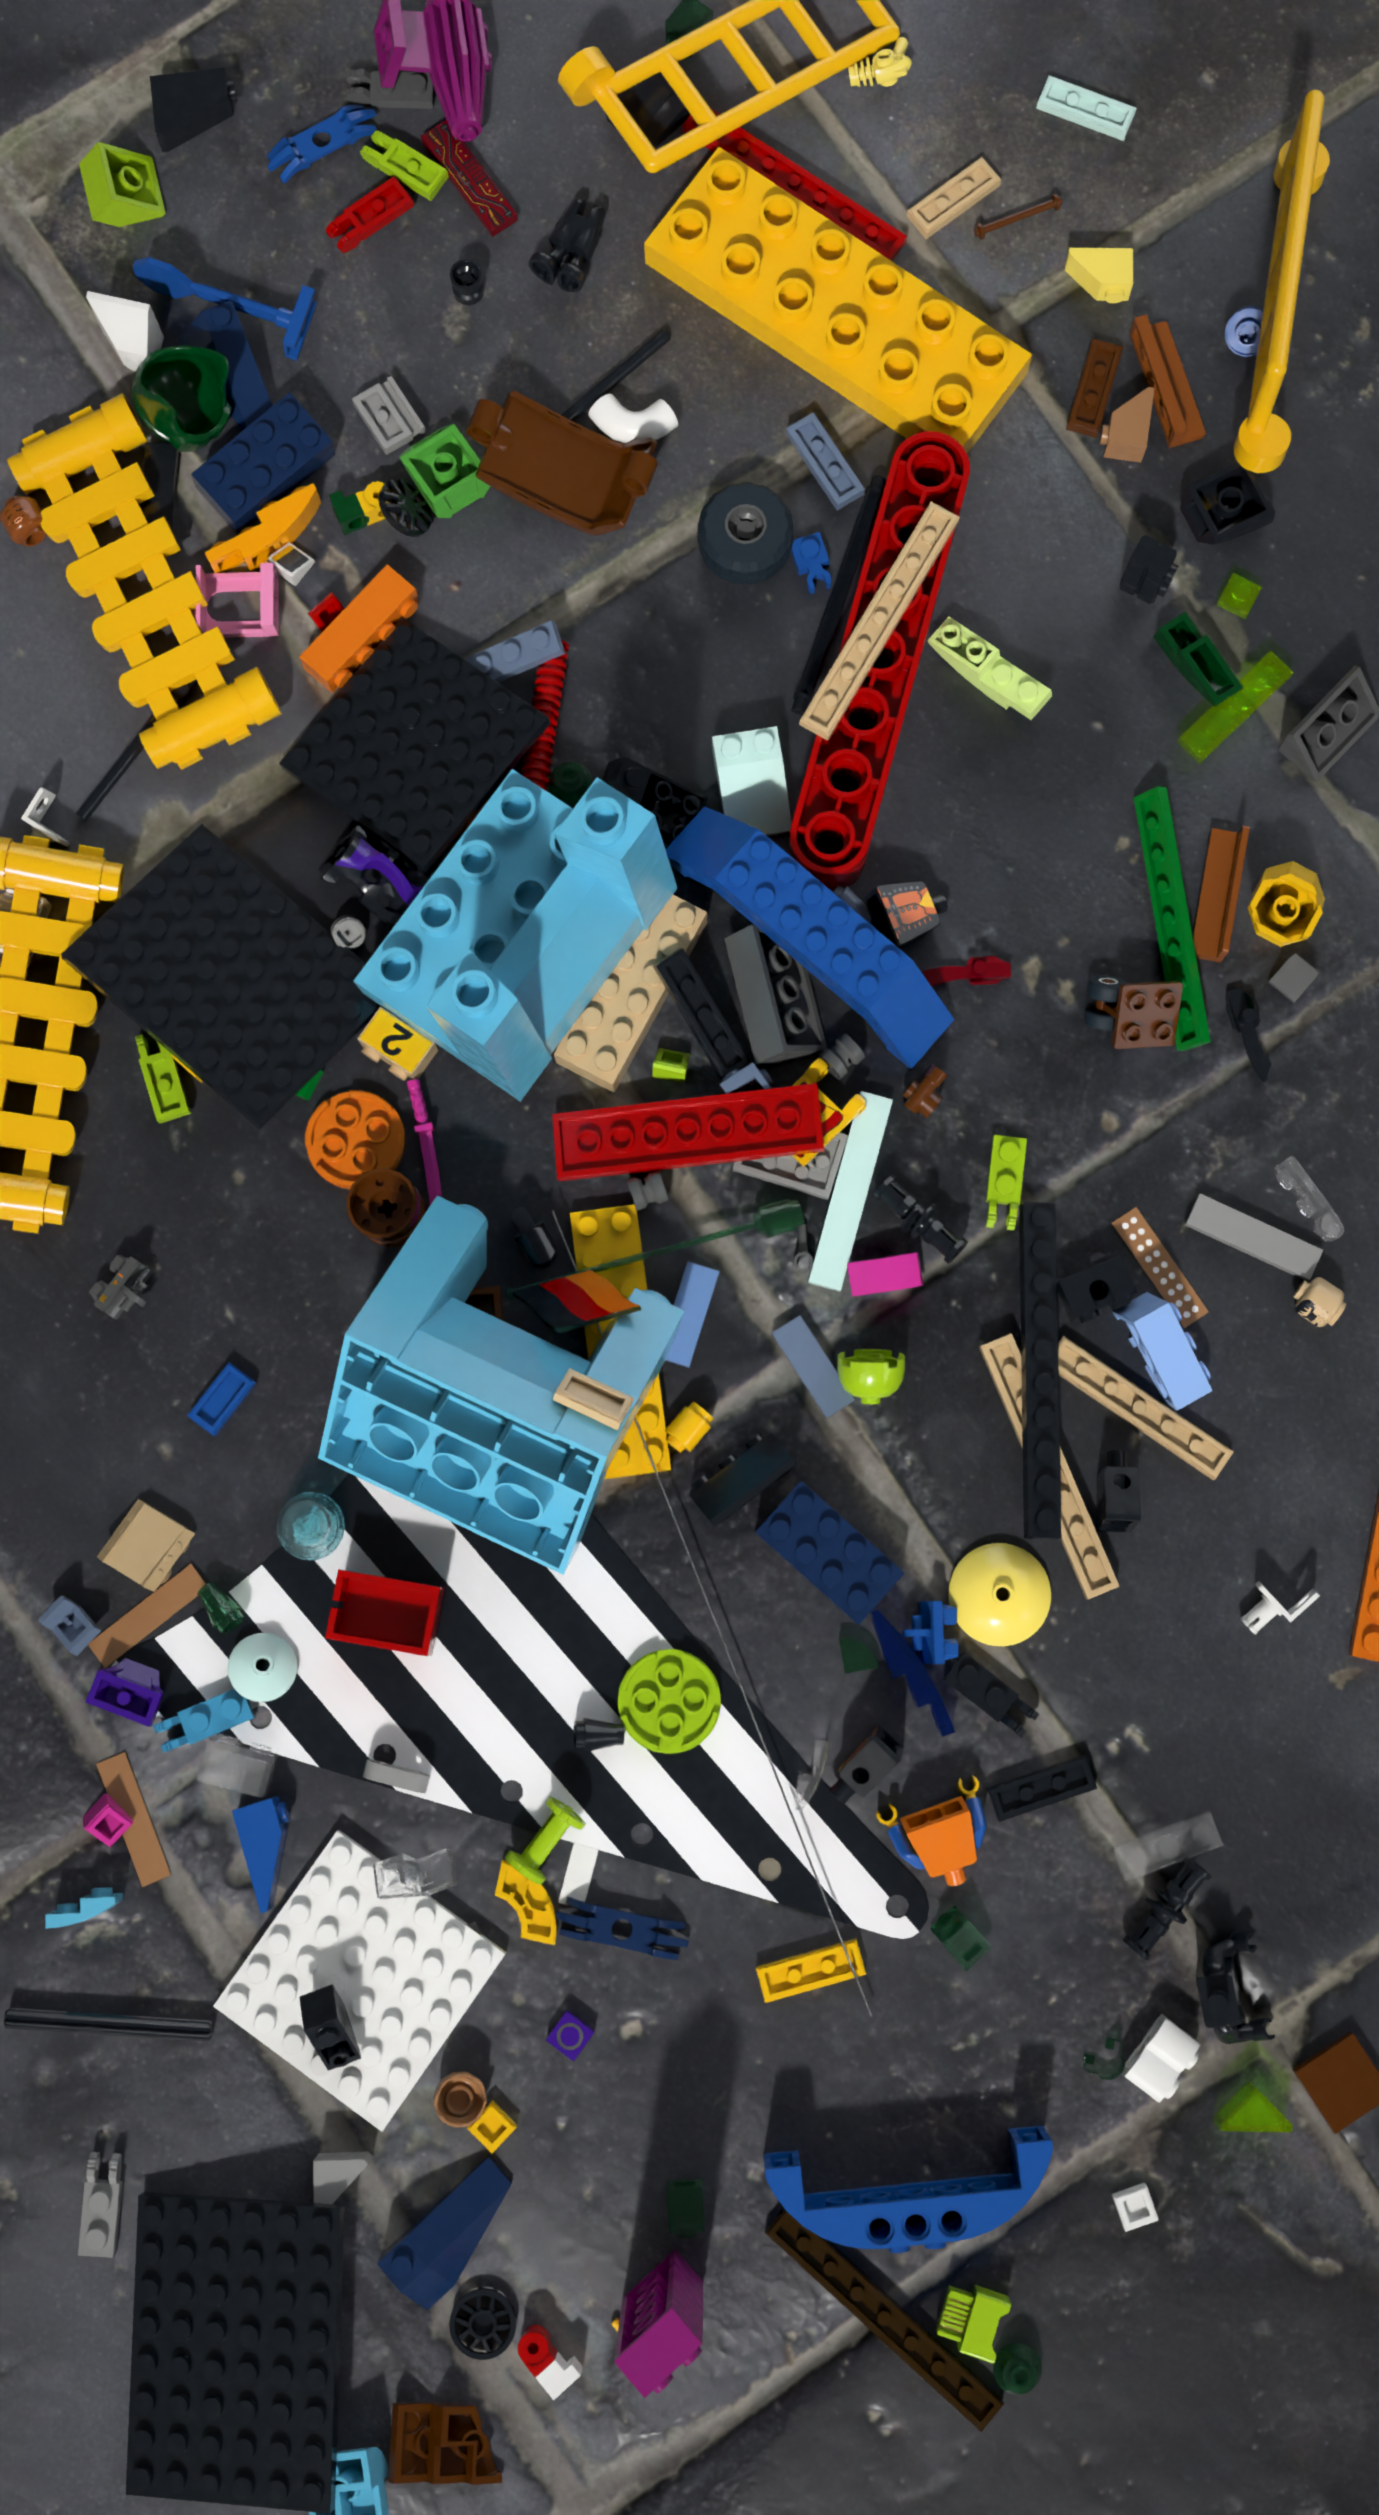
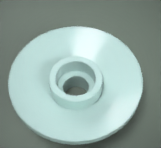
M257 1633L244 1638L235 1646L228 1661V1676L232 1686L241 1696L255 1702H268L281 1697L290 1689L297 1674V1659L292 1647L281 1637L270 1633ZM264 1659L269 1662L270 1666L266 1671H259L256 1668V1663L259 1660Z

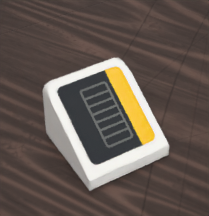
M288 542L271 554L267 562L274 563L278 574L296 586L315 563V560Z

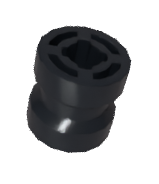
M468 259L459 260L454 263L450 270V279L455 299L463 305L476 304L484 295L480 267L476 262Z

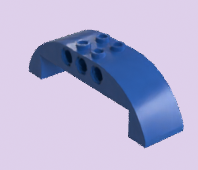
M1043 2125L1008 2129L1013 2173L803 2194L798 2150L763 2154L765 2178L773 2194L785 2210L803 2227L823 2239L842 2246L860 2249L889 2248L891 2253H903L909 2251L910 2246L925 2245L926 2249H941L946 2247V2242L974 2238L990 2232L1010 2220L1027 2204L1040 2186L1050 2163L1053 2143ZM948 2211H955L952 2216L942 2217ZM911 2215H920L916 2220H907ZM877 2218L884 2219V2221L880 2224L871 2223L874 2219Z

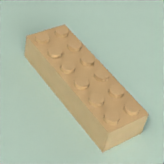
M672 895L649 928L642 930L561 1040L554 1053L557 1064L615 1093L669 994L653 966L679 948H683L687 956H690L707 925L706 911Z

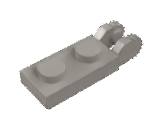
M91 2152L87 2164V2180L84 2183L78 2256L113 2258L117 2253L123 2181H120L122 2155L112 2154L109 2161L108 2180L99 2179L100 2152Z

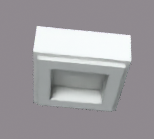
M1145 2182L1112 2194L1125 2232L1159 2220Z

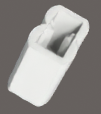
M1161 2014L1126 2061L1121 2072L1128 2080L1160 2103L1164 2097L1169 2099L1176 2092L1180 2084L1177 2080L1179 2074L1185 2068L1190 2070L1195 2065L1200 2056L1198 2051L1200 2043Z

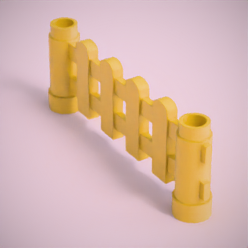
M121 393L101 403V408L93 411L91 406H88L70 415L71 423L48 435L42 429L22 439L24 447L21 448V452L7 458V462L19 486L26 495L40 488L46 490L53 505L41 511V527L55 543H63L69 539L79 558L67 566V581L73 590L83 598L96 594L105 612L104 615L93 621V635L101 647L110 653L122 648L132 668L120 676V691L124 698L136 708L149 704L157 720L153 722V727L139 733L140 740L148 756L157 769L174 762L183 770L203 759L201 751L225 739L230 746L250 736L249 727L255 724L260 726L282 715L258 667L235 677L234 682L227 685L219 668L234 661L233 654L218 626L202 634L191 611L196 610V605L201 604L203 608L208 603L191 571L175 579L166 558L181 551V548L165 517L163 516L148 523L139 505L155 496L138 462L122 469L115 456L116 453L122 450L126 453L148 442L125 395ZM93 466L100 481L75 493L68 478ZM117 515L126 535L101 548L92 527ZM144 570L153 590L127 602L118 582ZM170 624L180 645L154 658L145 636ZM197 679L205 697L179 709L171 692Z
M24 835L23 842L16 843L12 838L0 836V890L6 891V888L14 889L10 912L0 911V947L4 948L0 967V1146L26 1150L22 1175L0 1172V1219L14 1221L12 1228L14 1231L39 1234L40 1226H44L45 1223L63 1226L66 1220L70 1187L53 1184L48 1179L52 1156H67L73 1151L76 1144V1131L73 1125L68 1121L59 1120L64 1090L79 1091L87 1079V1066L83 1058L70 1055L75 1025L82 1027L91 1026L98 1015V1002L95 995L90 991L81 990L83 977L62 960L61 953L92 926L96 903L101 901L117 903L120 900L124 881V864L107 861L104 858L105 850L103 848L79 844L78 853L49 848L50 841L45 838ZM41 894L70 898L66 922L37 917ZM31 952L59 957L55 986L26 981ZM19 1016L48 1021L43 1050L14 1046ZM8 1081L37 1085L32 1115L3 1111Z

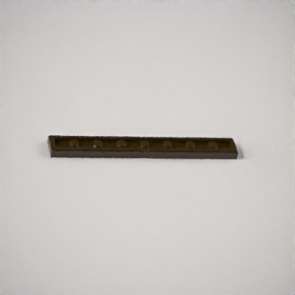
M785 2208L781 2210L765 2229L766 2235L980 2432L984 2430L1002 2408L1004 2401L833 2243L803 2227Z

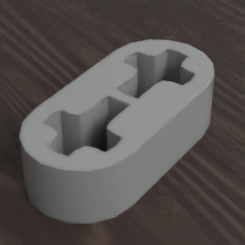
M367 1759L363 1772V1777L366 1779L419 1793H426L430 1775L371 1759Z

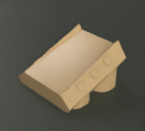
M138 1499L100 1551L97 1558L142 1587L155 1592L160 1584L167 1582L172 1574V1566L179 1556L185 1553L195 1533Z

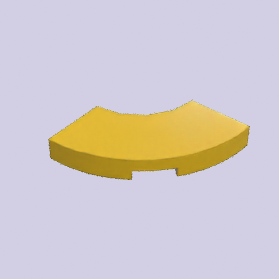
M503 1859L495 1896L506 1900L516 1910L521 1922V1938L555 1945L557 1937L556 1913L547 1890L543 1885H538L520 1874L507 1860Z

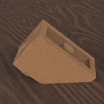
M1147 387L1113 411L1108 425H1102L1099 444L1105 445L1104 458L1142 462L1147 448L1155 388Z

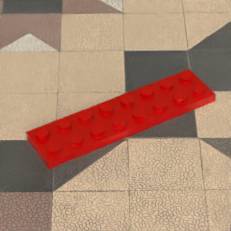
M817 1083L552 1114L556 1171L559 1181L825 1152Z

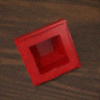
M331 592L307 614L319 630L323 632L344 610V607Z

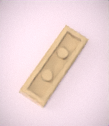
M981 157L907 210V217L923 237L928 239L997 189L1001 184V179Z

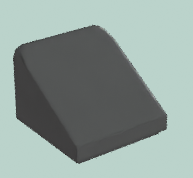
M1293 953L1268 983L1291 1002L1295 1003L1320 973L1298 954Z

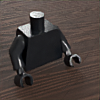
M1235 1930L1231 1933L1230 1939H1225L1206 1948L1202 1952L1201 1958L1197 1959L1196 1982L1206 2029L1214 2028L1218 2040L1225 2044L1251 2040L1255 2042L1272 2040L1275 2035H1268L1265 2029L1266 2023L1272 2022L1270 2018L1253 2019L1246 2023L1233 1956L1236 1952L1253 1953L1256 1951V1945L1248 1944V1938L1254 1934L1253 1931Z

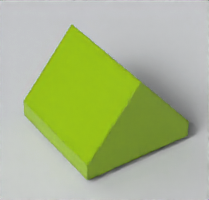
M658 1048L653 1062L652 1077L685 1084L691 1055L689 1053Z

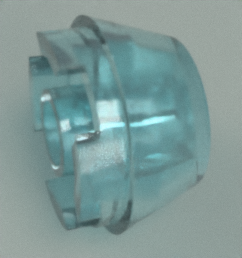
M305 1492L291 1498L281 1509L277 1520V1534L282 1546L291 1555L302 1560H318L331 1554L340 1544L345 1530L344 1516L338 1504L330 1497L317 1492Z

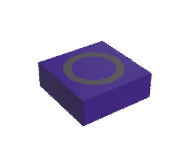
M566 2010L545 2041L574 2062L595 2030L569 2010Z

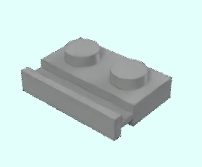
M392 376L388 377V381L380 385L378 383L352 398L354 407L386 455L409 443L416 435L426 433L425 426Z

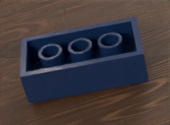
M289 392L191 473L196 489L234 532L239 535L243 529L251 526L259 519L256 512L262 510L265 504L283 499L335 455L333 441Z
M802 1481L797 1484L755 1532L760 1539L856 1625H860L904 1574L899 1567Z

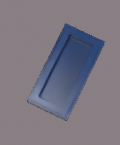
M228 1362L187 1416L216 1437L257 1383L232 1363Z

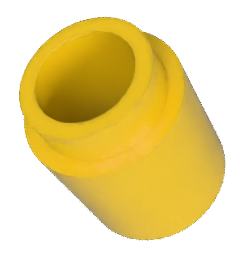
M692 1402L689 1407L684 1406L664 1430L669 1435L665 1441L680 1453L684 1449L691 1452L711 1428L709 1424L714 1418L697 1403Z

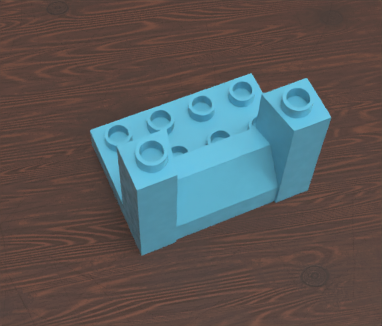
M512 769L354 979V983L363 994L521 1102L552 1060L550 1055L642 930L649 928L677 890L655 815L598 777L576 806L571 808Z
M436 1196L345 1333L318 1458L564 1575L580 1545L608 1467L671 1350L685 1311L671 1305L658 1292L652 1290L641 1291L635 1288L627 1300L640 1305L634 1307L640 1311L612 1318L588 1360H585L465 1303L487 1268L488 1221L480 1210L471 1205H457ZM569 1368L634 1398L632 1406L619 1430L553 1401L554 1394Z

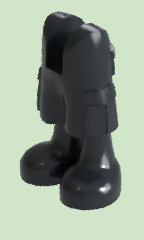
M576 198L572 202L564 217L555 225L549 237V242L552 246L549 253L536 252L532 254L529 260L531 271L539 279L552 285L557 278L559 287L567 292H578L583 287L586 276L581 267L587 260L590 261L599 241V232L605 218V209L596 204L593 206L588 218L584 217L586 202L580 198ZM571 253L568 263L563 264L559 271L564 256Z

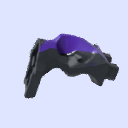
M357 825L349 835L337 841L329 856L317 870L323 874L321 879L327 883L334 884L339 878H342L354 884L362 894L359 902L393 929L432 875L424 872L391 848L385 853L387 857L383 853L378 852L368 843L365 831ZM395 865H398L401 868H403L406 875L404 876L403 873ZM369 869L379 871L381 875L379 881L375 883L369 882L365 878L366 871ZM379 895H384L389 900L388 907L384 908L379 905L377 901Z

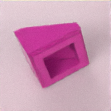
M106 1793L102 1795L82 1818L84 1829L108 1847H111L134 1823V1820Z

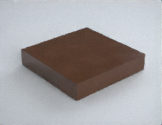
M1351 2031L1292 2069L1334 2134H1337L1379 2105V2072Z

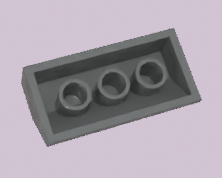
M754 924L724 938L755 1064H780L818 1055L827 1048L808 970Z

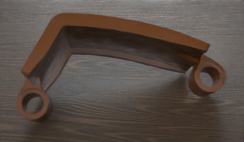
M510 391L507 394L503 407L487 399L478 400L466 429V433L473 440L486 447L476 472V477L479 480L540 513L595 536L621 529L626 525L635 499L644 496L648 491L658 466L657 460L652 456L657 445V441L653 438L636 439L621 444L563 417L516 391Z

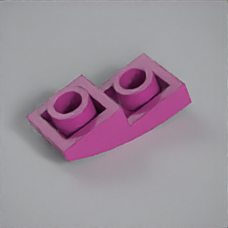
M918 1252L847 1263L852 1296L895 1291L923 1285Z

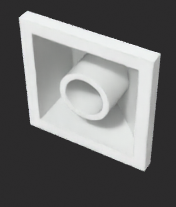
M90 291L87 292L86 298L94 315L124 366L136 371L148 354L161 349L164 336L150 304Z

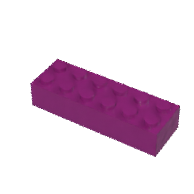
M676 2249L622 2298L614 2363L644 2398L653 2390L658 2394L665 2389L673 2379L671 2373L681 2364L685 2367L690 2365L702 2351L700 2346L703 2341L704 2281Z

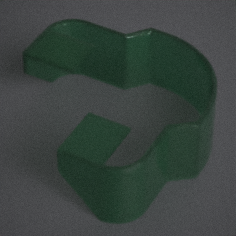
M1106 2037L1105 2048L1114 2050V2043L1118 2041V2055L1121 2057L1122 2043L1116 2038ZM1083 2055L1082 2065L1084 2069L1089 2073L1098 2074L1103 2080L1117 2078L1125 2066V2060L1122 2058L1121 2066L1115 2074L1100 2076L1098 2071L1085 2068V2063L1094 2065L1095 2056Z

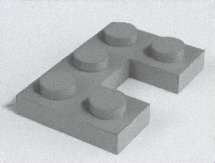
M839 1133L824 1147L825 1152H819L805 1167L790 1155L737 1161L734 1163L733 1171L828 1200L848 1135Z

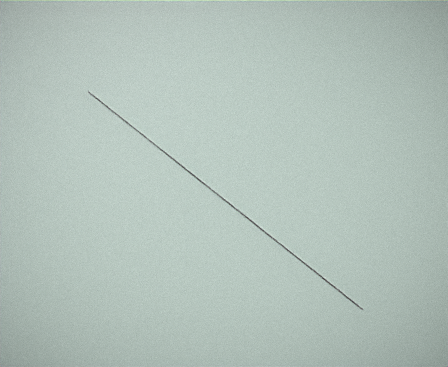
M553 1210L552 1214L554 1215V1219L559 1228L565 1247L567 1248V1252L570 1256L575 1272L578 1273L571 1252L569 1250V1247L566 1243L563 1232ZM596 1323L600 1335L602 1336V1331L600 1329L599 1323ZM635 1417L634 1421L640 1433L641 1439L643 1440V1444L648 1453L656 1477L658 1478V1482L665 1496L673 1520L675 1521L676 1527L678 1529L681 1540L687 1552L688 1558L690 1559L691 1565L697 1577L704 1598L707 1602L708 1608L714 1620L721 1641L724 1645L725 1651L731 1663L738 1684L743 1693L744 1699L750 1711L758 1735L760 1736L761 1742L763 1744L768 1760L776 1777L777 1783L779 1784L780 1790L782 1792L787 1808L795 1825L796 1831L798 1832V1836L800 1837L801 1843L803 1845L808 1861L816 1878L817 1884L828 1908L829 1914L835 1926L836 1932L838 1934L844 1952L849 1961L850 1967L858 1984L859 1990L867 2007L868 2013L871 2017L872 2013L867 2004V2000L865 1999V1995L856 1976L855 1970L847 1953L844 1942L842 1941V1937L839 1933L832 1912L826 1900L825 1894L823 1892V1889L821 1887V1884L819 1882V1879L816 1875L811 1859L805 1847L804 1841L795 1822V1818L793 1817L792 1811L790 1809L785 1793L777 1776L776 1770L774 1769L773 1763L771 1761L766 1745L758 1728L757 1722L755 1721V1717L752 1713L747 1697L738 1678V1674L736 1673L735 1667L729 1655L721 1631L719 1630L711 1606L704 1592V1588L702 1587L694 1563L687 1549L679 1525L677 1523V1520L675 1519V1515L672 1511L669 1500L663 1488L662 1482L657 1473L652 1457L646 1445L645 1439L642 1435L637 1419Z

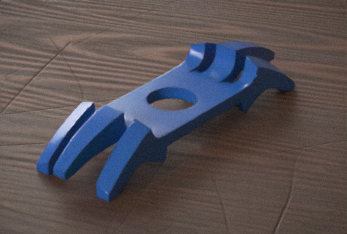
M363 105L340 107L335 115L291 138L285 136L267 155L270 161L267 166L269 171H274L282 164L292 160L280 175L281 181L285 184L295 173L310 168V164L347 144L352 146L362 137L372 136L376 130L378 131L375 125L358 124L377 116L374 109H365ZM321 132L327 133L331 137L329 144L324 147H318L313 143L314 136Z

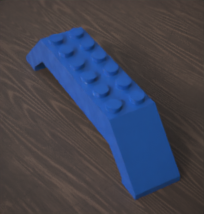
M704 806L666 849L671 866L685 878L688 876L717 892L860 1014L886 1045V1049L910 1070L954 1021L953 1016L910 957L758 828Z

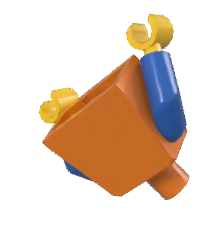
M973 1775L971 1776L973 1783L972 1791H967L963 1788L961 1778L956 1783L957 1791L961 1795L966 1796L965 1801L962 1796L901 1817L900 1821L902 1824L899 1825L896 1821L898 1812L893 1805L888 1804L893 1811V1817L889 1821L882 1819L879 1810L876 1813L879 1822L888 1826L887 1834L898 1855L914 1868L926 1869L930 1877L935 1878L944 1874L948 1886H958L966 1881L963 1867L974 1864L977 1861L976 1850L981 1847L987 1828L981 1799L976 1797L975 1794L979 1788V1781Z

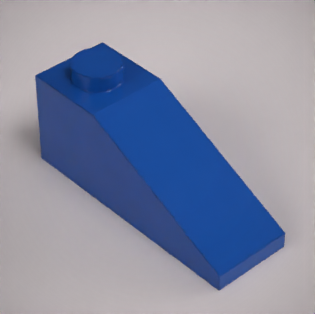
M278 1796L232 1810L260 1913L274 1907L287 1835L286 1823L290 1821L286 1803L284 1801L280 1802Z

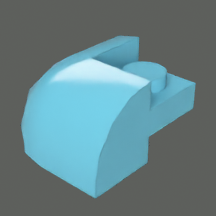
M377 2447L338 2451L335 2509L330 2514L309 2512V2515H389L384 2481L389 2475V2467L383 2452Z

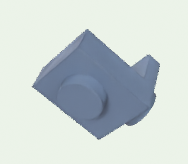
M752 1062L742 1070L735 1069L729 1072L723 1078L720 1089L722 1094L751 1091L755 1087L759 1090L771 1089L774 1083L765 1069L759 1071Z
M60 1596L38 1619L43 1626L52 1630L66 1649L75 1656H78L101 1632L83 1608L65 1596Z

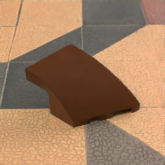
M425 2402L393 2403L388 2482L392 2484L428 2482L430 2484L468 2483L471 2485L502 2483L501 2472L496 2469L489 2450L491 2445L488 2437L482 2431V2421L476 2406Z

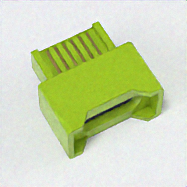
M975 2284L971 2293L949 2285L936 2326L937 2335L957 2341L960 2353L994 2364L996 2354L992 2344L1000 2317L1010 2312L1011 2301L1009 2296Z

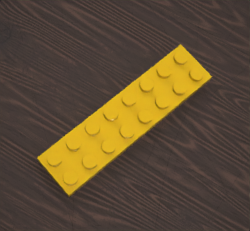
M635 1204L570 1213L578 1273L592 1270L607 1279L626 1299L635 1288L641 1291L647 1290ZM612 1319L598 1322L602 1334ZM596 1323L584 1326L588 1359L601 1338ZM658 1373L635 1417L657 1472L672 1470L668 1442L665 1441L667 1433L664 1431L666 1425ZM634 1420L611 1461L604 1479L655 1473Z

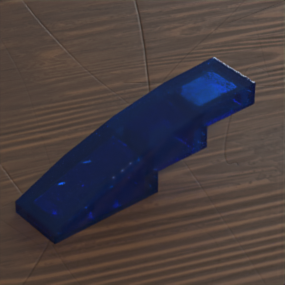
M878 1610L871 1611L869 1614L891 1678L905 1675L914 1705L921 1707L929 1704L940 1736L943 1737L955 1733L943 1700L921 1661L890 1622Z

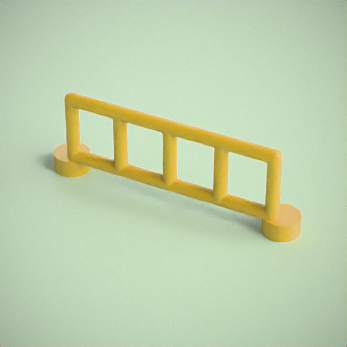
M749 0L617 72L614 71L598 47H587L576 53L566 62L559 73L558 83L575 106H584L597 100L645 170L649 173H657L841 72L855 62L857 63L890 45L899 38L900 29L880 0H855L876 29L835 51L799 0ZM780 7L815 56L817 62L776 84L738 30ZM721 40L758 94L716 116L678 62ZM661 72L696 121L698 127L655 150L617 95Z
M1317 89L1311 90L1306 94L1293 137L1280 149L1273 172L1275 184L1280 189V197L1249 413L1239 428L1233 449L1237 462L1246 470L1255 473H1267L1278 468L1283 462L1291 442V431L1288 424L1281 417L1271 412L1287 371L1311 195L1321 187L1330 162L1326 147L1319 142L1325 98L1324 94Z

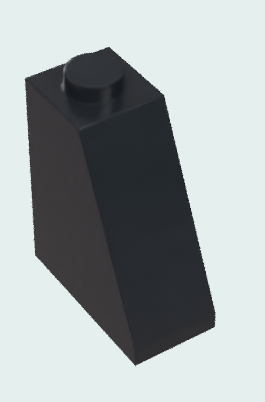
M225 67L150 76L155 134L162 152L173 150L234 115L232 101H238L235 81H229Z

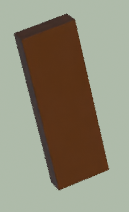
M1092 339L1066 430L1097 438L1124 346Z

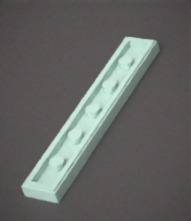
M863 1091L860 1092V1095L866 1100V1109L852 1121L808 1281L810 1284L839 1292L843 1285L847 1263H849L893 1099Z

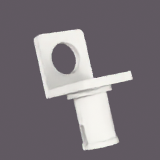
M40 787L21 819L32 826L33 832L30 836L49 839L53 843L56 841L68 847L70 842L40 823L56 796L51 791ZM44 799L41 807L36 811L38 804Z
M1258 1581L1255 1585L1263 1593L1261 1595L1263 1599L1240 1619L1256 1635L1277 1614L1279 1616L1283 1614L1291 1623L1320 1595L1314 1589H1311L1287 1611Z

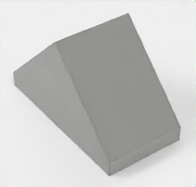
M368 2151L319 2153L313 2161L314 2203L333 2204L365 2169L373 2156Z

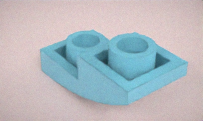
M112 1887L91 1889V1894L80 1898V1909H78V1903L58 1904L57 1910L45 1914V1929L69 1926L95 1917L124 1900L123 1893H113Z

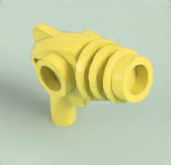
M904 37L898 38L893 51L891 49H883L877 52L873 57L872 65H870L869 57H867V66H864L863 60L860 61L861 67L859 68L856 62L854 65L849 66L851 87H860V81H863L864 86H867V79H869L870 86H874L873 78H875L877 84L888 87L897 83L899 77L907 75V71L912 65L911 59L905 55L908 47L907 39Z

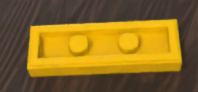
M856 1938L844 1941L856 1976L866 1975ZM841 1943L756 1966L765 2003L855 1978Z

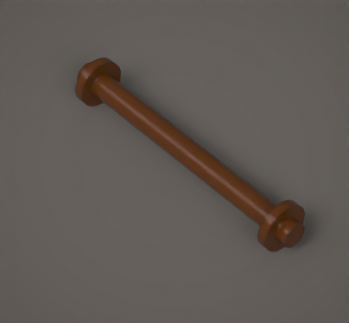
M1052 194L1051 200L983 226L979 222L973 230L974 235L981 240L985 238V233L1051 208H1054L1055 211L1060 210L1062 198L1058 197L1057 194Z

